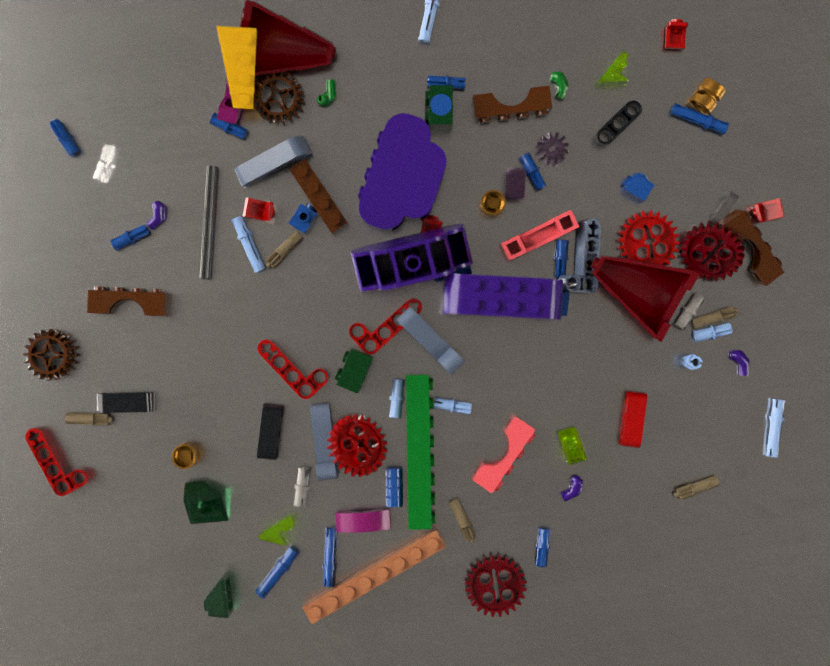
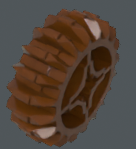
M283 72L279 73V77H277L276 73L272 74V78L266 74L267 80L265 82L263 79H259L262 86L255 85V89L259 91L254 92V97L258 98L254 99V104L258 105L255 108L256 111L262 110L260 116L263 118L267 115L266 120L268 122L274 117V124L278 123V118H280L282 124L285 123V117L292 121L290 115L293 113L297 117L298 113L295 110L303 109L298 103L305 102L303 98H299L304 95V91H298L302 88V85H295L298 81L296 78L290 81L291 74L289 73L285 78ZM283 83L291 88L280 90L275 84ZM270 87L271 96L264 102V94ZM274 90L280 94L283 105H281L280 101H274L276 99ZM294 93L293 103L287 108L286 100ZM279 106L283 112H272L267 107Z
M48 329L47 332L41 330L40 334L34 333L35 339H28L31 345L24 346L29 350L23 353L24 356H28L24 363L31 364L27 369H35L33 375L37 376L39 374V379L46 377L47 381H51L52 378L58 380L60 375L62 377L66 376L65 370H72L69 364H75L71 357L77 356V354L71 353V350H75L76 347L69 346L73 340H66L67 334L61 335L60 330L54 332L53 329ZM47 340L44 349L38 352L37 349L39 345L43 341ZM54 340L61 345L63 352L57 350ZM53 352V354H58V356L47 357V355L42 354ZM37 358L43 359L46 369L39 364ZM63 358L61 365L53 370L56 360Z

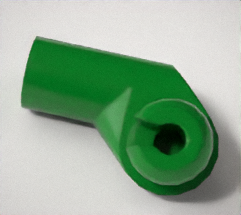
M555 71L551 75V80L558 85L555 98L564 100L569 83L563 72Z
M334 79L326 80V91L317 97V102L321 106L329 105L336 98Z

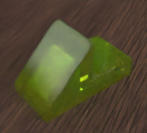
M623 51L596 84L598 86L626 84L629 80L619 71H622L628 64L626 59L629 55Z
M572 427L558 431V437L567 464L572 465L586 461L587 457L577 428Z
M291 514L258 535V538L286 546L288 542L281 531L283 530L285 533L294 527L293 523L296 521L294 515Z

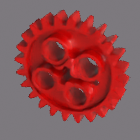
M650 210L646 216L645 212L642 211L640 217L634 214V220L631 218L627 219L629 225L622 224L625 231H619L618 233L623 237L617 239L618 242L622 243L618 249H623L624 251L620 257L626 256L629 259H636L637 262L662 265L663 263L670 265L671 263L668 259L674 260L676 258L672 253L679 252L675 245H679L681 242L675 241V238L679 237L680 234H674L677 227L671 228L670 225L673 220L666 222L667 215L660 218V212H657L653 216V212ZM644 225L647 226V234L644 229ZM654 225L660 228L659 235H654L652 233V227ZM635 229L641 231L642 236L640 239L634 238L633 231ZM652 239L653 243L650 244V247L649 244H645V240ZM658 244H661L664 247L663 254H658L656 252V246ZM639 248L645 250L646 255L644 258L638 257L637 250ZM650 249L653 254V258H650Z
M356 414L351 417L348 415L344 419L342 418L337 421L338 423L332 426L333 430L329 432L332 437L327 439L328 442L332 443L327 449L333 450L329 456H335L336 458L333 464L339 462L338 469L340 470L344 467V474L351 471L352 477L357 474L359 477L368 476L377 471V468L383 465L381 462L386 459L383 454L387 453V450L383 448L387 443L382 442L385 435L379 434L382 429L376 430L375 426L377 423L370 424V418L364 421L363 415L358 418Z

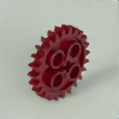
M708 221L706 226L701 222L699 229L693 226L692 231H688L687 237H684L682 241L683 244L680 249L683 250L681 256L685 257L683 263H689L687 269L693 268L695 272L700 273V279L705 275L707 281L713 277L715 282H717L719 276L722 280H725L726 274L732 277L733 271L737 273L738 266L741 267L743 263L742 260L745 257L743 253L745 247L741 246L743 239L737 240L739 233L732 234L733 228L726 230L725 223L722 227H719L718 221H716L714 226L711 225L710 221ZM707 237H711L715 241H710L707 239ZM720 240H723V242H722L721 244H719L717 250H716V251H713L714 248L716 247L717 243H718ZM722 249H728L730 252H724ZM695 251H701L703 254H698ZM712 252L708 260L705 263H702V261L707 258L708 253ZM711 262L717 263L718 266L712 265Z
M490 554V560L483 556L482 563L476 560L477 567L471 566L473 573H467V576L471 579L465 580V584L470 585L465 588V592H471L467 599H474L471 605L475 606L478 604V612L483 608L484 615L489 611L492 617H494L495 612H498L499 617H502L503 611L509 615L508 609L510 608L516 611L514 605L521 606L519 598L525 599V595L521 592L527 591V588L522 586L527 583V580L521 579L525 573L518 572L521 566L517 565L514 567L515 560L513 559L509 563L508 556L501 560L500 554H498L497 559H494L493 555ZM492 569L496 570L500 602H496ZM503 570L509 572V576L506 579L499 577V573ZM483 573L490 575V579L486 582L480 580V576ZM506 589L512 591L511 596L508 598L502 596V592ZM486 592H490L493 594V597L487 601L483 599V595Z

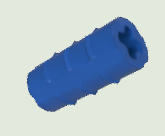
M386 467V507H402V467Z

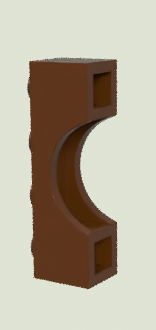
M550 85L530 88L527 98L514 106L500 103L493 93L478 94L472 97L475 121H480V123H489L491 119L497 118L499 121L510 120L512 116L522 119L529 117V114L545 116L552 110Z
M303 159L289 169L333 235L349 225L306 159Z
M736 209L721 220L719 225L722 227L725 223L726 230L733 228L732 234L739 233L737 240L746 239L751 244L754 258L749 270L759 284L767 286L784 273L781 267L783 264L779 258L774 257L771 252L772 247L766 241L764 242L759 228L753 226L749 213Z
M94 286V290H88L87 313L111 314L114 307L121 301L133 300L141 306L144 314L147 316H168L169 293H163V289H152V292H144V288H133L132 292L125 291V288L113 287V291H106V287Z

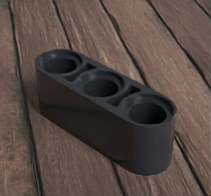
M629 101L596 133L595 143L599 147L608 146L641 114V104L638 101ZM629 106L636 109V115L628 113L627 109ZM614 120H620L623 125L622 128H616L613 123ZM600 133H606L609 136V140L603 142L600 139Z
M152 392L97 393V413L153 412Z
M263 404L257 458L277 460L283 405Z

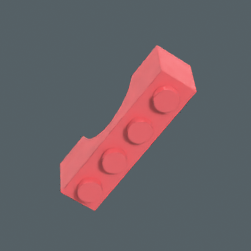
M569 210L501 243L500 247L509 262L579 228V225L572 210Z
M514 416L504 431L509 439L507 455L504 459L494 464L482 463L472 480L490 493H493L494 490L498 491L503 484L501 480L504 475L508 476L514 468L512 464L515 459L519 460L525 452L523 448L526 443L530 444L536 435L534 434L535 429Z

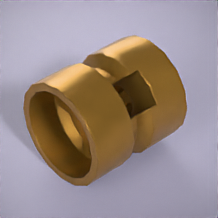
M705 78L699 86L700 91L694 93L690 103L699 111L709 115L717 106L716 101L721 100L726 90L715 80Z
M498 190L487 191L480 201V209L488 217L500 215L506 206L505 196Z
M191 442L177 446L172 452V462L179 469L191 468L199 462L201 457L199 447Z

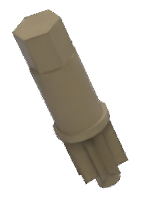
M295 230L265 259L267 261L265 265L268 268L271 266L275 268L303 240V237Z
M730 306L692 319V325L694 329H698L718 322L722 323L723 321L736 318L735 315L738 314V309H733Z
M67 412L65 422L66 424L108 426V423H112V417H109V414L94 412Z
M715 475L692 484L689 483L677 488L674 497L683 500L719 487V480Z
M459 498L450 501L449 505L465 541L475 542V531Z

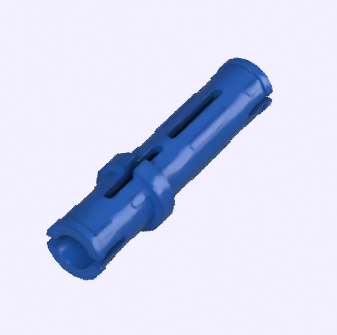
M677 103L674 104L670 114L703 126L706 130L711 129L724 135L729 126L728 122L714 118V115H706Z
M325 528L324 564H322V586L335 587L337 528Z
M290 546L284 556L276 561L277 564L255 590V593L260 598L265 599L281 576L289 571L290 565L300 553Z

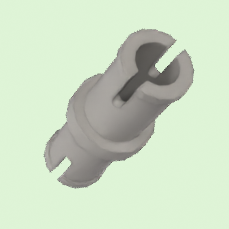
M694 293L687 306L682 308L683 312L676 323H674V326L685 331L691 319L696 317V312L703 301H705V298L698 293Z
M298 467L297 483L294 485L296 489L294 506L301 507V505L306 507L307 490L310 489V485H308L310 468Z

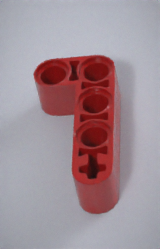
M409 299L372 333L363 324L354 323L349 328V335L366 354H374L404 328L402 325L398 326L394 323V317L399 314L402 315L403 312L401 310L403 308L407 310L411 302L413 304L418 303V311L416 313L419 314L422 310V304L418 299ZM356 326H360L363 329V334L360 337H356L353 334V329ZM383 327H387L391 333L386 339L382 338L379 333ZM373 340L376 343L374 351L366 349L367 341Z
M262 340L258 344L259 354L302 399L311 398L329 381V373L323 368L316 369L306 377L272 340ZM264 344H265V345H269V344H270L271 347H270L269 349H270L273 353H275V352L277 351L278 354L274 355V356L270 359L269 357L272 356V354H271L270 352H268V351H267V352H264L263 350H264L265 347H264L263 345H264ZM278 357H282L285 360V365L282 368L278 367L275 363ZM290 371L297 372V381L293 382L289 379ZM317 372L325 374L324 382H318L315 379ZM303 385H309L311 387L310 395H304L302 393L301 389Z
M35 427L26 432V442L56 495L65 496L91 481L92 474L87 468H80L69 473L44 428ZM36 433L39 434V436L37 437V439L34 438V436L36 435ZM43 448L48 449V451H49V456H48V458H46V457L43 456V454H42ZM52 465L58 467V474L52 472ZM79 472L84 475V482L78 480L77 475ZM61 482L67 484V491L61 489Z

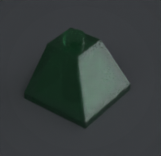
M205 481L184 483L183 502L190 524L229 521L224 499L220 492Z
M226 572L206 599H204V609L208 611L209 617L229 618L234 611L230 572Z

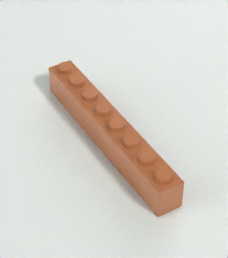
M435 527L341 581L335 587H331L305 602L302 608L311 624H314L444 549L446 544Z

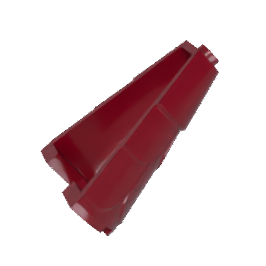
M244 1L240 27L257 29L255 76L268 73L275 74L294 69L299 71L331 64V58L335 59L336 47H334L331 41L305 26L301 27L281 14L278 15L255 1Z
M601 255L599 258L595 257L591 264L593 275L613 298L618 299L632 317H635L650 335L662 342L671 326L669 321L687 290L691 291L700 275L691 269L637 262L636 259Z

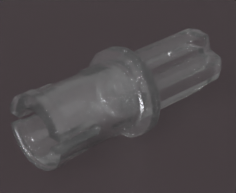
M109 143L105 144L101 158L97 160L99 163L93 178L105 182L109 167L112 166L111 162L116 146Z

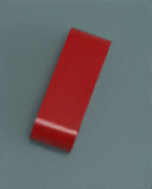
M626 392L620 446L640 448L647 406V393Z

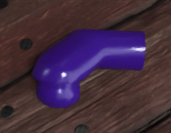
M155 201L152 204L153 217L146 222L152 230L166 218L165 205L160 201Z
M733 350L730 358L740 364L739 375L749 376V358L743 351Z
M573 476L571 478V489L561 493L564 502L580 495L584 485L580 476Z

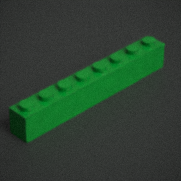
M429 374L406 375L409 530L432 529V524H435V512H431V505H435V493H431V486H435V474H431V467H434V455H430V447H434V436H430V428H434V417H430V409H433V397L429 398V390H433V378H429Z

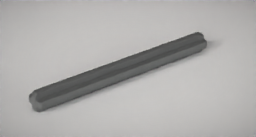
M211 165L207 166L200 264V278L207 280L211 278L218 173L217 166Z

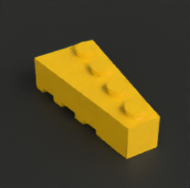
M216 25L233 108L253 109L257 29Z

